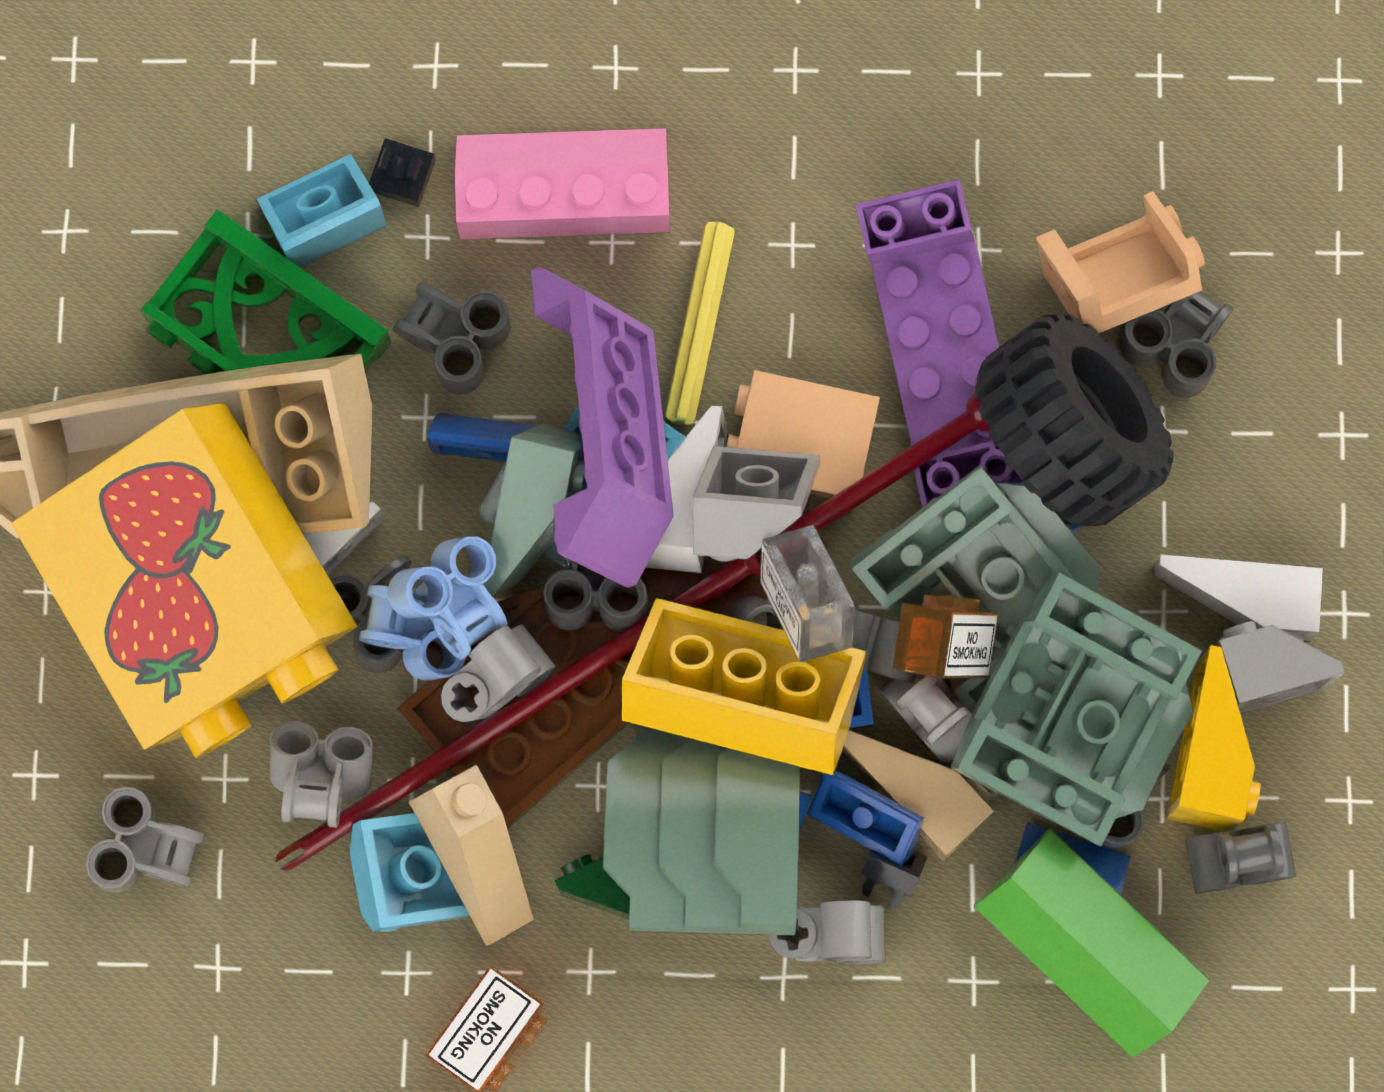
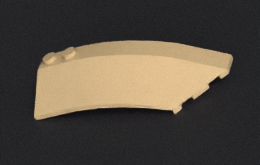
M353 354L217 372L110 390L0 412V525L18 539L19 536L11 524L13 521L181 409L226 403L303 534L364 528L369 525L372 402L362 355Z

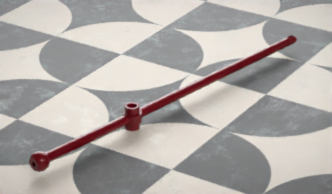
M976 393L968 399L964 413L806 513L767 544L772 551L770 560L776 572L782 568L786 560V552L814 535L815 530L818 532L977 429L981 432H988L990 429L987 422L981 418L978 409L981 401L976 398ZM755 554L748 559L733 560L670 602L698 609L751 574L755 573L761 576V563L757 562ZM649 615L343 810L340 814L337 828L329 827L326 821L287 846L276 855L275 862L280 861L299 848L304 849V853L281 868L283 871L292 870L351 832L352 825L356 822L373 818L635 650Z

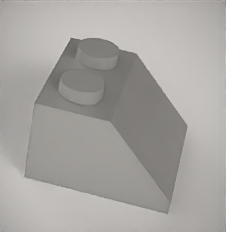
M713 446L693 494V555L710 556L718 561L750 558L762 548V544L765 546L802 516L820 466V455Z
M1254 621L1242 623L1224 630V636L1215 640V646L1222 647L1240 714L1327 690L1345 673L1342 662L1273 625L1257 629Z

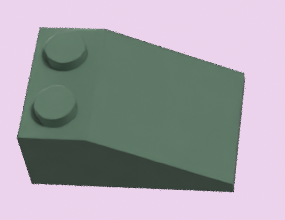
M540 424L511 437L491 540V547L496 555V568L488 581L483 583L492 597L521 582L554 540L555 521L553 504L587 488V482L583 473L585 462L581 433Z

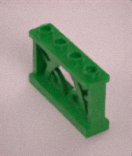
M218 209L206 222L204 231L153 297L140 309L144 318L149 323L145 330L169 349L176 342L190 352L191 355L187 360L204 375L266 365L329 358L344 350L352 342H356L361 346L356 354L362 355L366 373L377 358L379 359L392 343L386 328ZM221 246L224 248L225 253L218 269L216 282L195 278L217 247ZM258 275L264 280V288L259 294L248 295L235 291L236 284L249 290L246 286V281L250 276ZM192 291H203L214 295L213 304L199 301L188 307L189 310H198L202 313V320L198 325L187 326L177 320L175 304L183 294ZM284 293L294 298L288 312V328L292 340L298 349L270 355L243 354L234 326L233 303L244 307H261L278 300ZM307 316H315L321 320V326L318 330L308 331L310 336L316 341L311 344L305 340L300 331V322ZM216 333L223 355L202 340Z

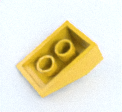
M1210 645L1196 663L1190 694L1194 713L1183 730L1166 819L1226 832L1234 830L1243 821L1246 822L1249 814H1255L1261 784L1252 781L1255 765L1222 647Z

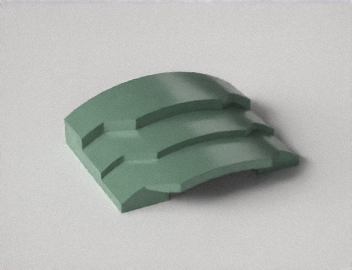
M981 465L940 497H935L895 530L893 528L888 530L849 561L851 569L885 610L890 608L899 620L901 618L902 606L947 607L939 666H937L944 675L953 615L997 616L989 675L946 676L953 693L971 714L1011 637L1051 573L1060 572L1098 593L1100 567L1055 511L1052 512L1041 503V498L1035 493L1031 494L1022 483L995 482Z
M1060 572L1051 573L1022 618L993 670L967 724L950 768L994 792L1008 797L1046 819L1061 825L1097 846H1102L1116 818L1144 809L1171 751L1194 713L1186 681L1202 651Z
M636 724V740L607 761L603 869L630 897L629 931L795 935L798 885L800 767Z

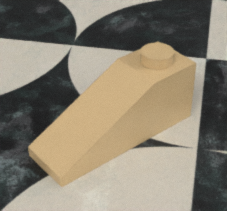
M849 730L842 753L881 795L924 817L919 836L942 861L978 830L994 813V810L988 805L993 798L982 784L969 777L965 780L953 769Z
M477 765L409 801L486 946L491 945L534 920L503 813Z

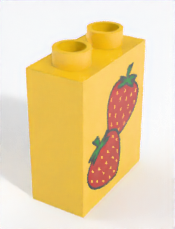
M226 403L181 409L11 523L144 750L183 737L194 757L199 758L226 744L252 726L251 721L239 702L270 683L283 704L326 681L339 671L326 647L358 627Z

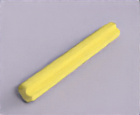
M708 222L704 226L665 408V420L679 426H692L695 423L735 234L734 228L721 222Z

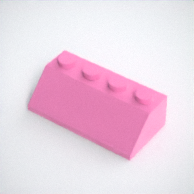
M666 128L458 135L455 159L456 224L460 239L670 232Z

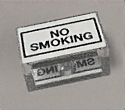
M814 525L762 539L760 582L800 663L852 648L855 605Z

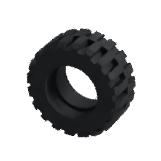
M1049 314L1036 319L988 355L981 363L975 386L976 398L981 401L978 409L982 420L986 421L989 426L988 434L994 445H998L1004 454L1003 460L1011 471L1014 469L1022 479L1021 483L1031 494L1035 493L1041 498V503L1052 512L1058 511L1062 519L1070 523H1078L1079 526L1106 525L1165 483L1172 468L1174 452L1170 449L1172 444L1170 432L1165 429L1163 425L1165 419L1160 408L1156 407L1151 399L1152 394L1146 384L1141 383L1134 373L1136 370L1127 359L1123 360L1117 353V348L1108 339L1103 340L1098 335L1096 329L1089 324H1080L1079 319L1071 315L1064 316L1063 314Z

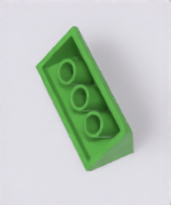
M1051 828L974 904V907L1132 1058L1172 1033L1210 981L1194 963Z

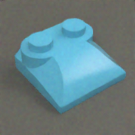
M415 813L360 820L352 825L350 858L361 915L372 932H392L403 927L470 916Z

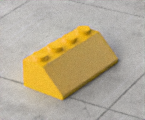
M656 598L622 678V721L833 775L849 732L866 660V651L800 635L798 658L785 630Z

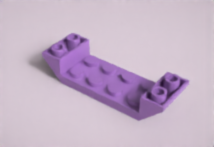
M960 179L856 204L866 254L873 268L911 446L966 411L965 407L968 399L975 393L976 378L981 363L988 355L1000 347L978 248ZM978 429L914 470L922 508L935 497H940L979 465L985 469L995 482L1021 483L1022 479L1014 469L1011 471L1003 460L1004 454L998 445H994L988 432H981Z
M539 266L531 270L533 285L532 304L535 316L567 333L573 340L574 380L578 390L579 428L582 434L585 462L583 473L587 482L586 489L553 504L555 521L554 540L557 546V553L629 588L637 584L674 517L654 332L650 327L586 290Z

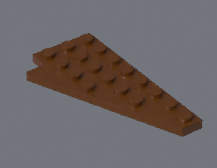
M815 534L786 552V560L782 568L777 571L784 587L813 562ZM819 535L825 549L827 550L828 544ZM766 544L764 548L770 558L772 551L770 546ZM762 548L755 554L758 563L762 562ZM705 556L702 573L645 568L640 578L646 586L647 615L650 614L656 598L671 601L732 561H718L710 556ZM753 573L698 609L728 616L732 605L740 598L758 596L766 601H769V598L761 584V576ZM544 587L498 601L497 603L506 617L507 626L510 630L522 624L556 666L555 671L546 680L621 633L613 631L604 624L600 617V611H593L592 617L587 624L577 630L567 631L559 629L547 617L543 594ZM564 591L558 594L554 603L562 609H574L581 604L583 597L575 591ZM623 592L612 596L608 604L614 610L623 612L634 608L638 601L633 595ZM492 631V632L489 633L487 636H485L484 638H482L481 640H479L477 643H475L474 645H472V646H471V652H472V650H473L478 644H480L485 638H487L489 635H491V634L494 633V632ZM431 641L426 649V657L428 662L437 669L443 661V652L437 643ZM634 650L449 769L457 776L477 765L499 805L507 829H509L630 723L622 721V678ZM469 655L466 656L463 667L472 660ZM452 676L428 681L397 708L434 752L485 720L461 722L453 719L446 713L442 705L441 693L443 686ZM476 686L468 687L471 695L466 702L469 706L477 705L474 697L479 693V690ZM515 696V697H514L510 702H508L504 707H506L507 705H509L510 703H512L513 701L517 700V699L520 698V697Z

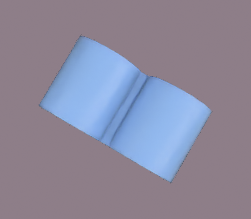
M479 537L455 538L440 543L432 554L431 567L410 568L400 571L391 579L388 586V600L395 612L406 618L429 616L434 623L440 640L459 659L468 656L471 653V646L489 633L507 626V620L501 607L483 585L494 573L496 555L491 545ZM460 549L465 550L471 560V567L466 576L462 575L456 566V556ZM418 578L426 584L428 589V597L423 606L418 605L412 595V587Z
M422 583L415 593L412 592L414 600L420 606L425 604L428 597V589L425 583ZM368 586L367 595L372 600L367 629L360 632L359 640L361 642L386 648L404 649L403 662L407 671L413 677L422 681L450 677L463 667L466 657L459 659L445 647L429 616L418 618L401 616L395 612L389 603L388 586ZM431 641L437 643L443 652V661L438 669L434 668L426 657V649Z

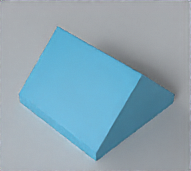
M351 154L256 199L284 256L300 268L387 226L379 200Z

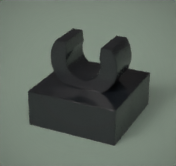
M385 138L369 185L375 194L419 207L436 161L435 154Z
M871 850L861 872L862 875L866 876L862 887L863 895L869 897L875 884H885L893 889L889 906L895 909L900 905L905 894L912 895L927 856L914 851L912 857L900 866Z

